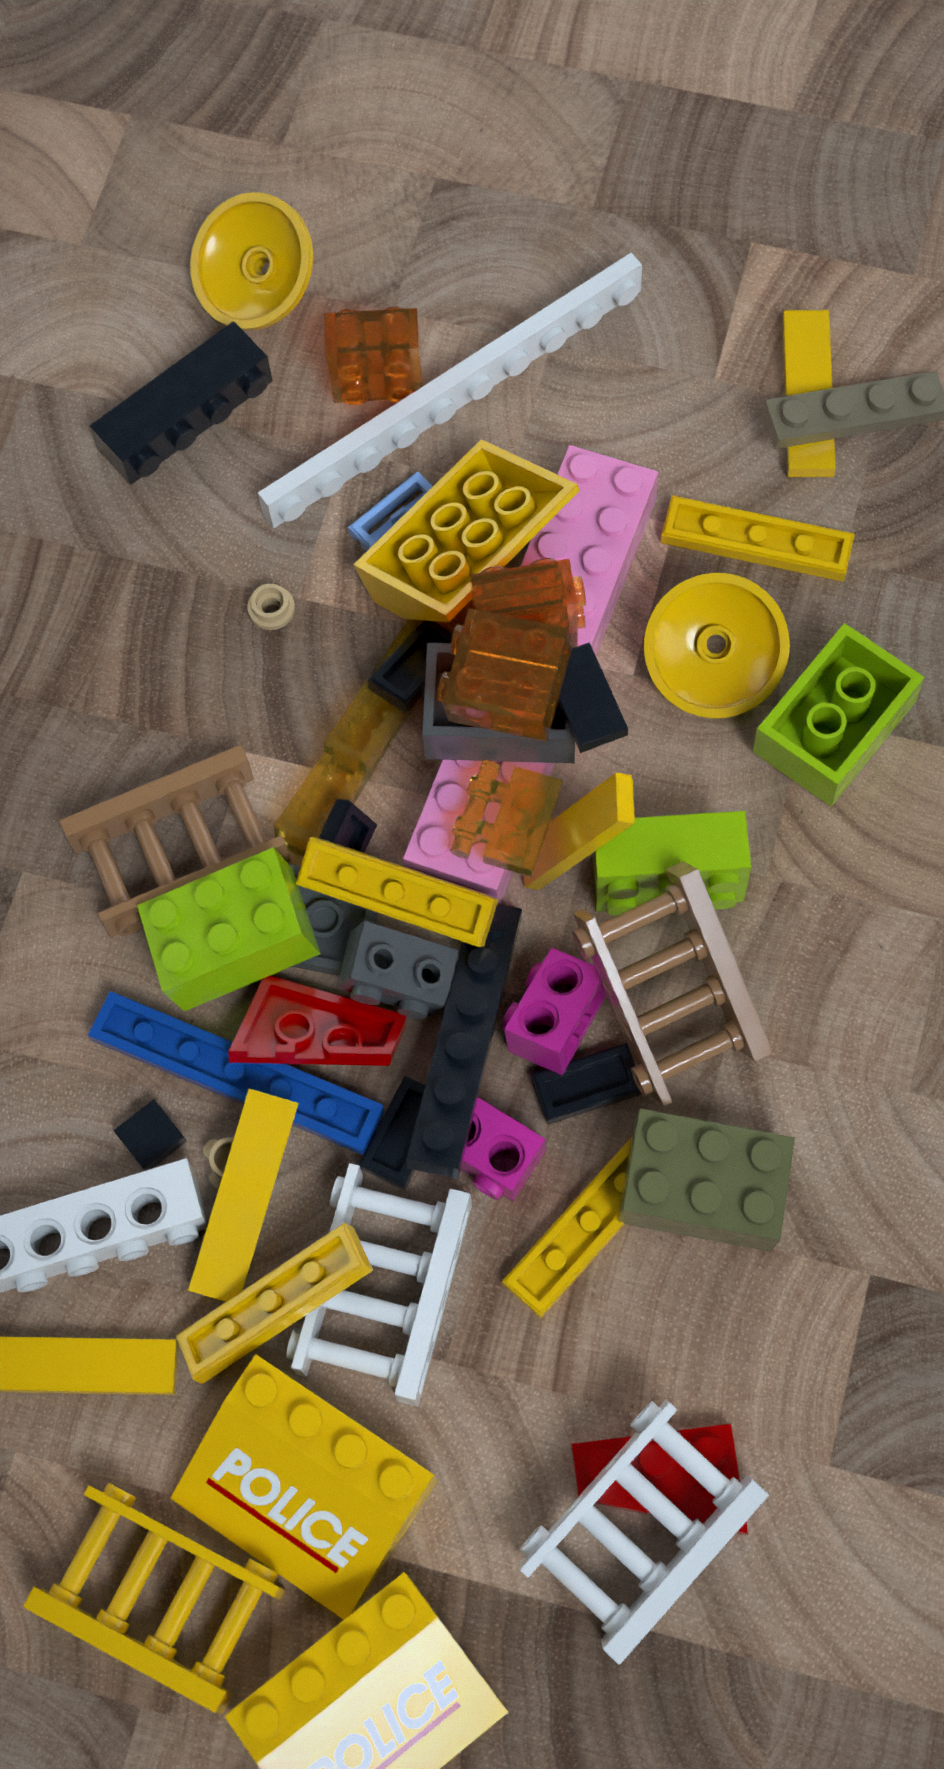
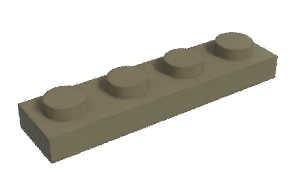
M937 371L765 399L761 412L773 448L779 449L944 420V390Z

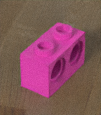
M551 947L543 963L537 961L531 968L526 980L527 990L519 1003L513 1002L508 1008L503 1019L502 1029L505 1031L508 1052L563 1075L603 1004L607 993L595 965ZM560 985H571L575 987L574 989L566 993H558L553 991L556 987ZM539 1025L551 1027V1030L544 1034H533L530 1032L531 1029Z
M478 1097L471 1125L476 1133L473 1139L466 1145L461 1170L474 1177L475 1179L472 1182L474 1187L488 1197L498 1200L503 1195L513 1202L546 1152V1139ZM501 1151H509L518 1157L519 1162L511 1171L501 1172L491 1166L490 1161L493 1156Z

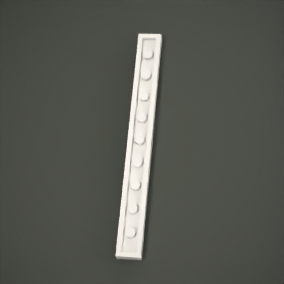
M632 253L626 255L259 491L258 497L264 518L273 529L285 521L290 522L297 519L305 511L306 507L322 497L334 495L342 488L346 481L360 472L371 471L380 463L382 458L397 448L408 447L418 438L419 434L435 424L445 423L455 414L456 410L472 400L482 399L492 390L493 386L509 376L519 375L529 366L530 362L546 352L552 353L565 343L567 338L581 329L593 327L600 321L603 315L618 305L625 306L629 304L641 291L642 264Z

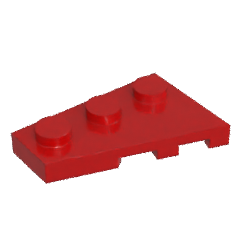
M270 975L261 980L229 1049V1063L390 1066L406 1029L407 1015L359 1003L353 999Z
M731 1424L676 1430L728 1480L734 1477L740 1482ZM632 1436L571 1444L578 1497ZM653 1439L630 1463L692 1522L698 1519L704 1524L718 1508L712 1503L714 1496ZM616 1480L594 1503L652 1515ZM747 1522L742 1525L736 1534L748 1535Z

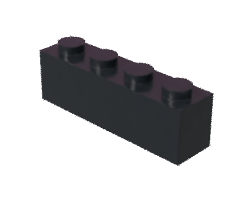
M234 321L89 425L97 449L130 485L141 477L150 476L159 468L163 461L175 452L187 449L193 444L197 436L212 425L225 421L235 408L249 398L259 396L267 388L268 384L273 381L268 356Z

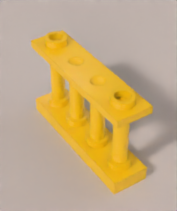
M110 1483L107 1484L103 1492L88 1485L84 1496L102 1505L60 1584L54 1583L50 1591L33 1586L23 1608L208 1710L223 1714L233 1692L221 1686L226 1677L221 1673L262 1593L265 1592L278 1600L282 1599L286 1590L273 1584L278 1573L250 1558L245 1568L131 1508L136 1497ZM122 1515L149 1531L107 1610L101 1609L97 1617H94L78 1608L83 1599L79 1596V1593ZM170 1541L196 1555L154 1637L148 1635L145 1642L142 1643L125 1634L130 1625L126 1622V1619L166 1543ZM216 1566L244 1582L202 1663L196 1661L191 1670L173 1660L177 1649L173 1646Z

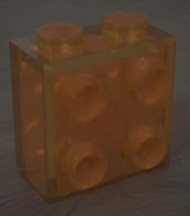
M389 307L385 310L370 311L345 309L335 313H324L325 355L334 403L360 405L367 401L390 400L399 402L423 387V361L417 308Z
M542 558L526 566L513 568L493 566L484 569L480 573L470 574L473 620L478 644L578 646V629L586 627L583 606H586V596L582 576L573 577L569 559L556 561L552 558Z
M468 608L464 626L457 625L453 633L451 654L455 655L451 672H443L438 687V701L442 702L448 721L547 741L572 651L569 629Z

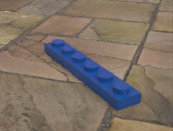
M111 991L88 1033L90 1040L242 1105L245 1103L249 1089L297 1102L299 1104L292 1126L361 1155H364L385 1111L384 1105L287 1064L229 1063V1049L233 1042Z

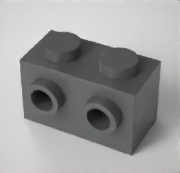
M363 921L349 934L337 989L351 992L350 998L359 1003L379 1005L380 1002L398 1007L397 1012L407 1015L408 1018L426 1019L427 1016L430 1017L446 1007L459 950Z

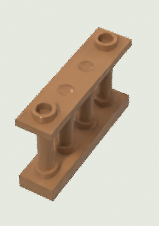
M242 745L233 747L59 820L75 854L83 851L90 852L112 905L111 908L98 913L100 921L110 938L116 935H132L143 929L137 905L274 847L286 862L291 861L282 835L269 841L266 840L246 795L244 787L247 782L254 780V776ZM219 794L226 795L249 848L224 860H221L199 809L202 801ZM173 813L181 814L203 865V869L177 880L154 828L157 820ZM128 832L136 834L158 888L130 899L108 846L112 839Z
M684 861L665 869L671 884L665 887L666 893L598 925L596 919L583 909L573 913L579 927L572 931L576 945L585 959L592 958L637 1064L631 1068L633 1079L643 1096L650 1094L662 1106L672 1103L664 1080L732 1048L734 1052L739 1050L754 1062L773 1053L699 870ZM673 912L677 915L683 914L690 930L684 933L685 939L617 971L606 946L607 943ZM692 958L696 961L702 960L708 977L703 979L704 985L636 1017L626 993L627 989ZM712 1003L716 1007L721 1005L727 1022L721 1025V1031L655 1062L645 1035Z

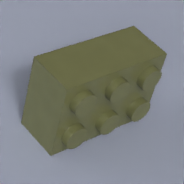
M640 1108L633 1123L618 1221L627 1225L771 1252L781 1240L795 1137Z

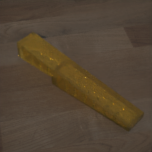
M453 619L450 622L434 621L455 636L460 631L461 623ZM408 620L368 679L424 620ZM368 679L324 741V753L274 824L275 838L282 835L287 850L301 858H304L309 838H319L336 799L349 800L355 804L412 710L411 708L405 714L369 690Z

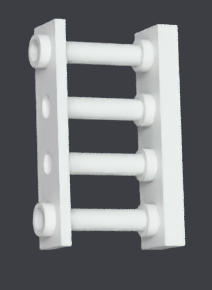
M349 1163L345 1178L338 1176L333 1186L330 1206L335 1207L336 1211L330 1232L344 1222L350 1225L355 1207L431 1226L430 1232L437 1233L433 1253L424 1251L422 1256L360 1240L371 1265L416 1276L417 1282L424 1284L419 1304L410 1302L409 1307L343 1290L307 1314L302 1329L294 1327L288 1343L286 1358L293 1360L291 1368L296 1375L306 1378L313 1359L389 1379V1385L396 1387L394 1395L398 1402L418 1407L472 1207L470 1193L450 1189L446 1203L438 1201L436 1206L374 1191L361 1187L363 1175L360 1166ZM326 1308L402 1327L403 1333L410 1335L405 1356L396 1354L395 1358L318 1339Z
M667 1399L659 1407L651 1401L638 1414L630 1425L636 1431L631 1439L549 1531L540 1525L519 1549L525 1555L524 1559L520 1562V1571L527 1578L542 1564L603 1622L601 1629L606 1632V1635L601 1639L602 1648L619 1665L769 1496L748 1474L741 1482L734 1477L728 1480L670 1426L667 1421L674 1415L677 1409ZM651 1439L660 1445L714 1496L712 1503L718 1508L704 1524L698 1519L692 1522L630 1464ZM615 1480L678 1538L675 1544L681 1550L667 1566L661 1561L655 1564L593 1505ZM577 1522L584 1526L641 1580L638 1586L644 1592L629 1608L624 1603L618 1606L556 1547Z

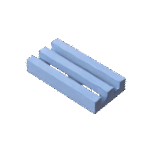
M417 471L348 527L349 535L355 541L358 539L361 542V547L367 552L433 486ZM419 489L423 492L412 502H410L407 506L401 507L398 511L391 515V519H389L371 535L367 533L368 530H370L373 526H375L378 522H380L383 518L390 514L394 509H396L399 505H401Z

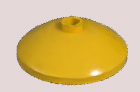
M261 192L236 195L216 207L205 219L196 235L190 261L191 280L195 294L207 313L224 325H229L234 321L242 330H259L274 325L296 307L307 289L313 267V246L304 220L287 202L273 195ZM269 262V269L263 275V266Z
M729 573L697 575L682 581L670 589L654 608L644 637L646 666L652 681L660 693L679 709L705 718L736 716L762 703L779 684L788 663L790 650L787 623L775 600L763 588L751 580ZM712 635L722 636L725 639L724 649L717 653L711 652L707 648L708 638Z

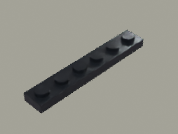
M497 904L484 947H477L462 942L407 1155V1169L459 1178L522 918L521 908Z

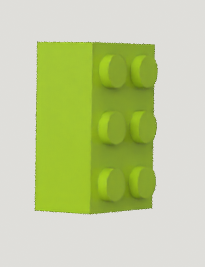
M844 623L757 728L753 753L832 807L916 703L925 677Z
M746 811L635 818L633 825L592 853L596 912L607 911L609 915L618 916L666 893L665 887L671 884L665 869L682 861L699 870L715 910L732 908L737 902H744L751 872Z
M274 847L137 905L161 990L184 1012L321 954L299 886L296 885L297 880L294 871Z

